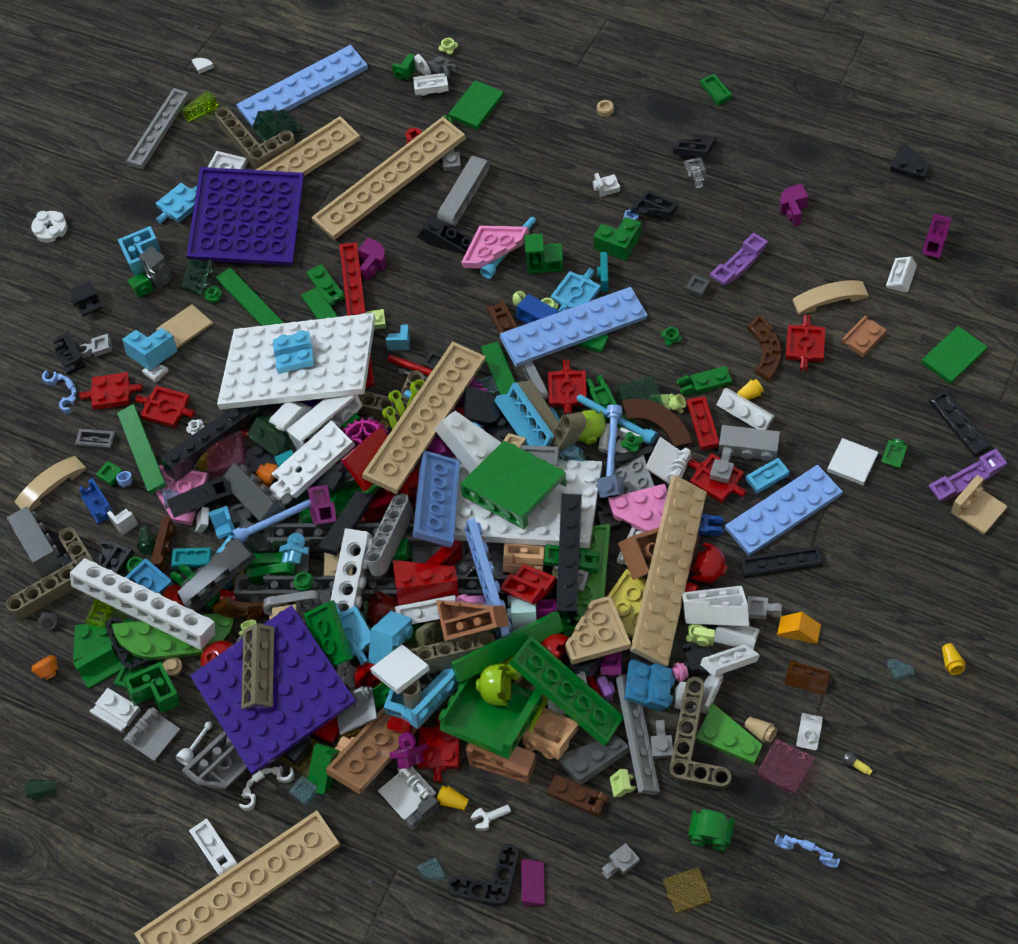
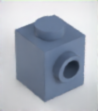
M612 475L597 479L598 484H596V488H598L600 498L608 499L625 494L621 476Z

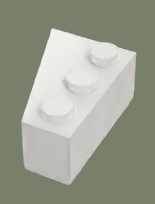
M456 411L444 418L434 429L469 473L501 444L496 438Z
M742 586L684 592L682 594L683 614L686 624L749 626L748 604Z

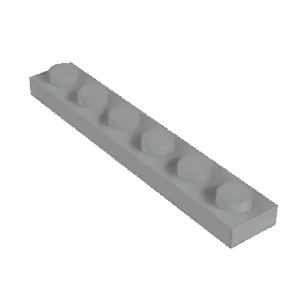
M173 88L127 159L129 166L144 169L190 97L188 92Z
M621 674L616 677L638 793L656 795L660 790L643 707L624 700L627 675Z

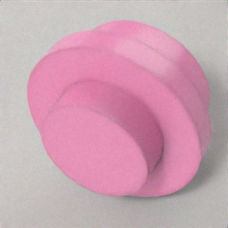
M673 663L671 668L672 676L675 677L678 683L684 682L688 678L687 667L684 663Z

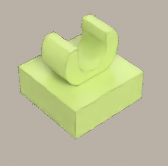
M619 769L610 777L613 797L621 798L626 793H631L636 789V786L630 785V781L634 779V776L628 775L627 769Z

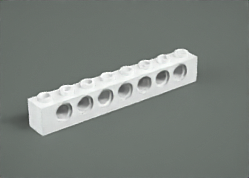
M345 528L330 600L336 602L340 611L344 606H349V609L355 605L358 609L361 608L362 597L360 595L361 590L366 585L365 570H368L365 554L373 540L369 532ZM361 548L360 554L353 556V550ZM352 567H357L356 574L350 576L349 570ZM352 586L353 592L350 595H345V589ZM350 660L337 666L336 672L345 685L346 676L344 675L346 668L350 665Z
M84 558L70 572L72 587L200 650L215 635V624L209 617L200 615L194 610L165 598L161 594L130 581V579L122 577L95 562Z

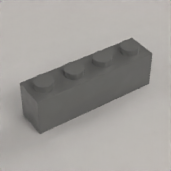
M233 462L223 476L226 478L231 492L260 522L286 510L280 503L282 500L278 496L271 494V489L265 484H261V479L251 473V468L243 463L239 465ZM286 519L275 524H287Z
M26 506L8 516L9 523L41 578L43 579L58 570L61 563L57 556L60 553L55 544L50 546L53 544V541L48 533L44 535L47 531L41 522L37 524L40 519L36 512H30Z
M238 538L229 540L220 553L214 554L206 566L200 567L191 580L188 579L181 585L178 594L183 604L188 608L200 611L257 557L242 540Z

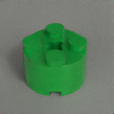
M701 809V813H697V810H693L687 837L692 841V846L703 848L704 845L713 846L712 849L715 851L725 852V849L731 845L735 819L732 817L730 820L725 819L726 814L717 811Z

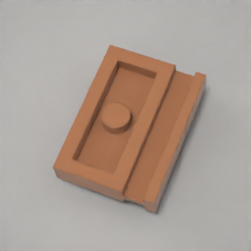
M864 316L842 338L841 343L848 345V348L864 357L886 334L887 330L873 320H868L867 316Z

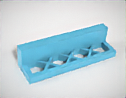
M512 383L508 394L496 396L495 403L517 435L526 438L525 445L550 446L555 436L518 383ZM515 392L517 393L518 401L514 397ZM543 432L547 437L546 440L543 439Z
M453 668L443 670L422 691L423 700L414 709L406 708L401 713V718L418 729L458 687L459 682L456 681Z

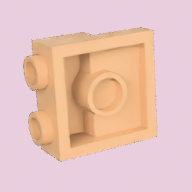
M544 707L532 732L528 731L529 724L523 734L522 744L531 751L537 750L542 752L547 759L555 758L559 760L568 749L569 741L579 729V724L566 716Z

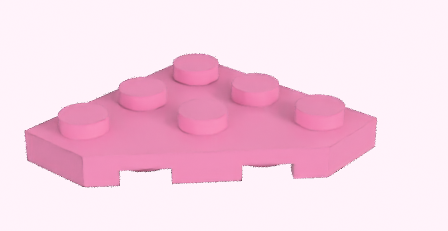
M479 226L461 262L463 268H481L522 246L525 242V235L529 234L528 227Z
M159 465L167 487L155 493L174 523L192 526L197 511L174 518L167 499L206 483L209 478L208 473L192 470L175 482L164 471L163 465Z
M665 484L608 498L614 519L625 521L631 524V527L642 532L658 528L667 497V489Z

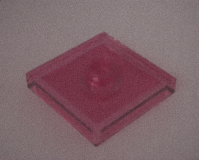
M240 431L224 437L208 449L207 466L210 476L227 472L233 462L239 465L245 464L244 439Z
M776 739L756 776L795 795L811 767L814 757Z

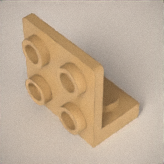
M976 475L954 501L951 513L980 533L985 534L1006 510L1007 506L983 491L982 484L984 479Z

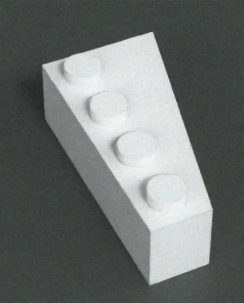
M358 395L325 398L286 431L298 451L331 420L340 429L341 425L354 413H357L363 405Z

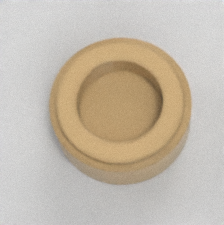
M602 100L597 104V113L600 116L608 117L613 114L614 105L611 101Z

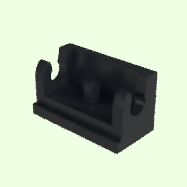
M69 331L53 340L54 344H57L54 346V349L67 375L86 367Z

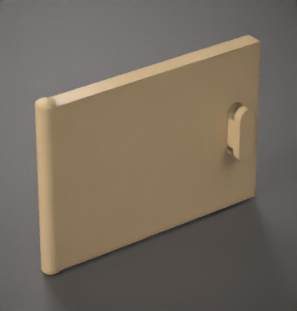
M191 304L156 328V331L163 328L172 334L178 349L213 325V322Z

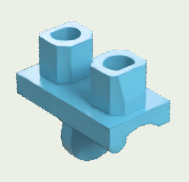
M291 534L287 539V544L280 546L279 552L284 553L282 562L300 564L302 555L308 554L309 548H302L305 544L302 534Z

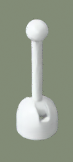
M206 722L205 728L191 747L179 751L176 759L186 766L194 759V748L205 733L212 729L213 724Z

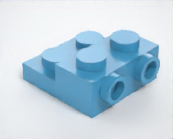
M146 558L126 576L130 581L143 585L147 589L161 595L165 589L173 585L172 580Z
M634 659L629 661L624 700L658 712L668 708L673 701V696L670 695V688L675 682V677L672 676V669L656 663L650 666Z

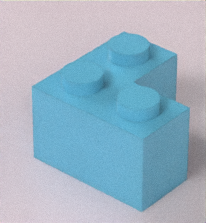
M151 226L118 239L134 276L141 272L145 273L139 259L140 254L151 246L158 252L161 251Z
M160 328L149 337L135 330L122 339L127 356L149 371L177 352L173 335L163 328Z
M390 611L371 628L368 663L377 664L412 636V618Z

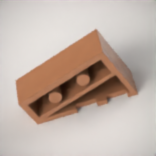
M436 600L445 641L509 626L506 609L503 605Z
M468 743L466 749L470 766L529 784L537 762L536 754L533 751L516 746L509 760L471 743Z

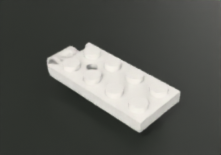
M331 420L272 473L278 479V482L271 485L270 493L278 496L282 500L280 502L282 505L288 504L293 497L297 498L349 452L355 444Z

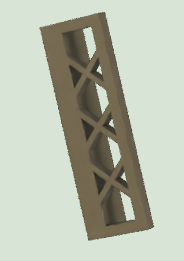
M256 623L243 629L241 709L248 710L255 706L263 708L273 707V626Z

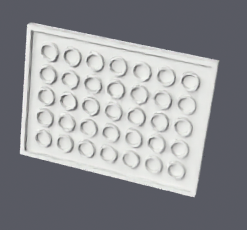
M374 313L234 329L217 402L219 410L364 394L376 319ZM299 330L309 331L313 341L315 366L278 374L276 356L273 351V339L278 338L282 334L287 336L296 334Z
M559 459V466L555 467H559L566 472L567 486L564 487L559 484L527 516L528 526L524 530L462 497L460 483L470 473L460 462L454 540L467 541L464 531L465 524L468 519L475 518L476 522L480 523L482 527V542L559 546L561 494H581L583 508L580 548H590L598 498L596 484H598L597 479L601 478L602 461Z

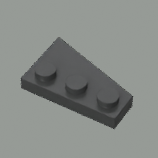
M614 735L604 746L597 741L565 752L559 760L555 759V761L581 786L630 752V748L621 738Z

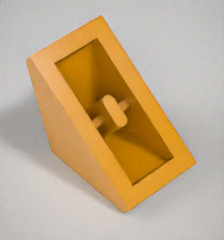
M804 612L781 616L777 636L817 644L821 624Z

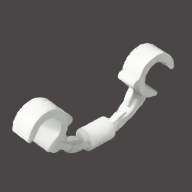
M282 766L266 768L252 775V778L246 784V788L243 789V794H241L244 799H251V802L248 805L239 804L240 808L244 811H250L255 807L256 796L251 794L250 790L254 782L257 783L263 779L265 774L273 773L277 775L278 782L289 783L294 779L295 774L292 767L287 777L281 776L283 772Z

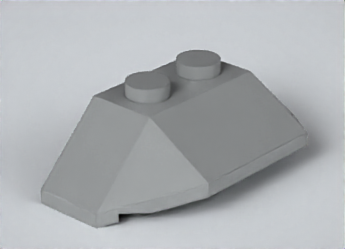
M223 731L182 769V772L198 785L226 789L247 769V766L225 731Z

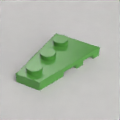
M712 703L698 732L696 741L751 765H755L762 749V744Z

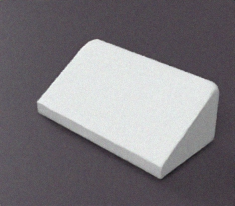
M912 256L895 258L886 284L887 288L908 292L917 267Z
M718 625L714 641L733 647L746 644L754 650L760 629L750 626Z
M709 674L704 683L705 693L701 713L707 715L722 684L723 674L717 676Z

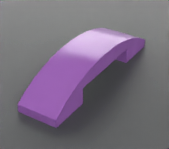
M755 233L751 234L743 242L742 248L724 265L720 264L710 273V277L723 285L733 282L754 263L768 244V241Z
M994 449L979 457L978 462L949 478L944 476L929 484V488L939 501L948 500L960 495L976 475L984 479L983 482H985L1003 469L1007 462L998 450Z

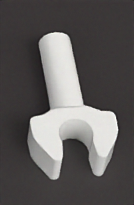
M508 804L489 813L479 808L472 814L471 819L472 821L479 818L484 819L475 828L477 831L489 830V824L492 820L511 813Z

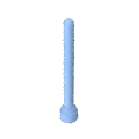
M619 405L607 406L610 427L606 477L614 475L617 422L622 415V406Z
M306 500L246 529L238 527L232 530L234 539L238 538L246 542L249 535L310 508V502Z

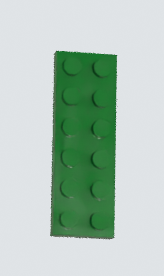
M531 635L508 663L603 746L608 743L624 718L619 711Z

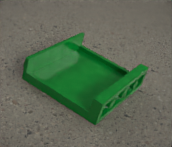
M504 440L460 483L462 497L524 530L528 526L527 516L559 484L566 487L567 480L566 472L561 468H557L546 460L540 459L532 453L518 448L515 444Z
M480 672L459 683L457 693L451 695L447 709H443L439 715V721H441L440 730L509 760L542 704L544 694L537 688L532 692L511 683L510 700L505 701L508 705H490L484 701L480 691L476 689V681L480 679L482 673Z

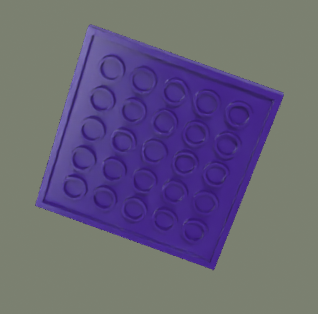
M200 167L187 260L293 266L304 173Z
M292 605L263 624L274 627L273 707L263 708L255 706L248 710L241 709L243 639L190 675L253 775L356 703V700Z

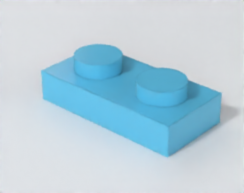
M777 458L747 475L746 481L758 494L789 476L790 471Z

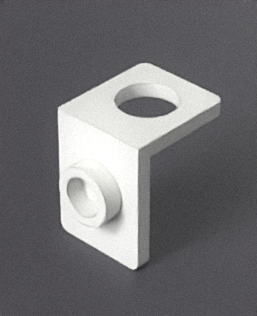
M802 713L796 743L797 747L817 750L823 717Z

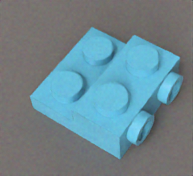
M299 330L296 334L288 336L282 334L278 338L273 339V351L276 356L278 374L315 366L313 341L309 331Z

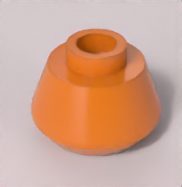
M266 463L259 466L255 474L261 479V484H265L268 487L275 479L272 473L278 468V465Z
M49 655L32 665L31 671L40 679L44 677L46 680L52 678L57 674L55 671L58 669L56 656Z

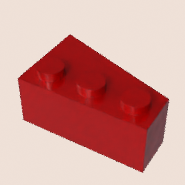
M392 560L398 605L456 595V598L458 597V581L455 566Z

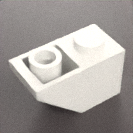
M300 401L286 402L270 418L269 422L276 425V429L286 431L308 413L312 407Z

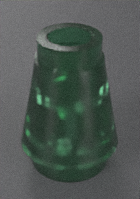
M142 526L139 529L137 549L143 555H150L154 551L156 542L149 526Z
M30 779L29 782H25L27 799L32 798L34 800L56 792L55 780Z

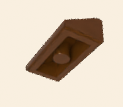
M790 661L785 684L825 694L831 671Z

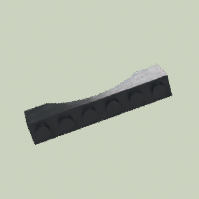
M262 405L231 408L163 455L161 461L164 471L175 482L186 476L208 449L219 440L238 431L250 430L264 420Z
M561 494L556 611L559 612L560 617H578L579 555L583 508L581 494Z

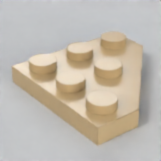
M611 596L592 600L586 613L576 625L571 638L569 637L565 648L572 665L631 649L630 640Z

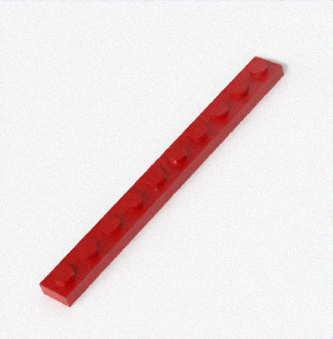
M357 242L339 244L347 316L366 314ZM371 353L365 388L375 387Z

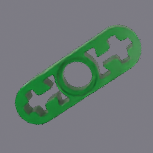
M288 562L246 569L245 575L249 577L252 584L264 583L263 576L270 574V576H295L296 566Z

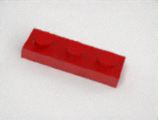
M706 397L688 399L687 407L700 450L719 447V439Z

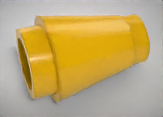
M755 379L753 381L750 380L737 394L747 400H751L761 396L764 389L760 382Z
M952 643L945 644L942 647L946 671L950 675L961 674L965 670V661Z
M442 786L436 799L441 806L461 809L463 811L469 801L468 798L450 786Z

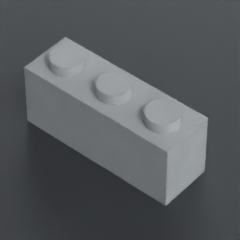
M722 425L719 454L722 455L724 447L732 449L731 456L773 461L777 459L780 432Z

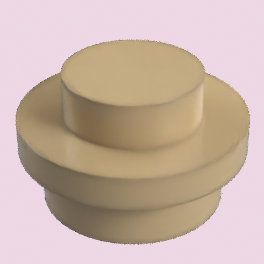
M179 658L166 659L162 664L168 676H177L182 670V662Z

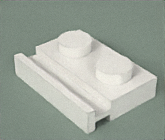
M444 73L413 77L415 95L424 96L430 93L449 91L447 76Z
M107 688L95 703V707L90 710V713L123 733L126 726L130 725L141 709Z

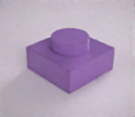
M605 675L597 678L598 687L603 698L608 703L612 702L613 693H615L612 682H608Z

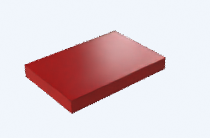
M381 427L377 428L341 460L363 492L367 491L374 483L363 479L362 474L388 437Z

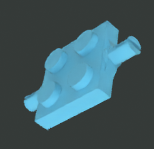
M180 183L157 201V208L163 211L156 218L157 222L161 224L167 218H170L180 223L194 210L197 186L191 189Z
M589 268L585 275H577L569 271L551 295V299L561 305L558 313L594 300L601 290V285L591 280V277L595 274L593 269Z
M336 604L352 656H356L360 664L364 665L369 661L363 651L370 645L371 630L356 605L347 611L341 612Z

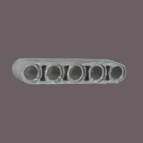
M472 156L440 207L437 219L446 224L456 226L485 178L490 167V161L476 156Z
M398 494L393 497L365 554V561L373 576H381L388 570L414 514L406 494Z

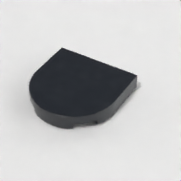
M466 386L464 391V417L469 421L488 426L499 418L501 410L495 403V397L492 394Z

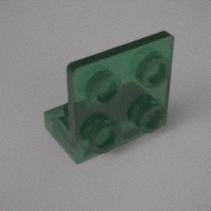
M283 109L258 111L252 127L263 142L283 131H291L293 134L302 132V129L289 112Z
M653 375L617 386L616 395L618 399H644L664 406Z

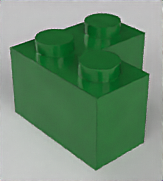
M625 217L618 229L601 223L593 236L594 250L607 252L610 256L627 261L642 236L641 222Z
M543 234L525 235L528 274L563 271L561 243L543 245Z
M161 662L123 678L126 691L134 706L152 697L160 713L180 705L178 694Z

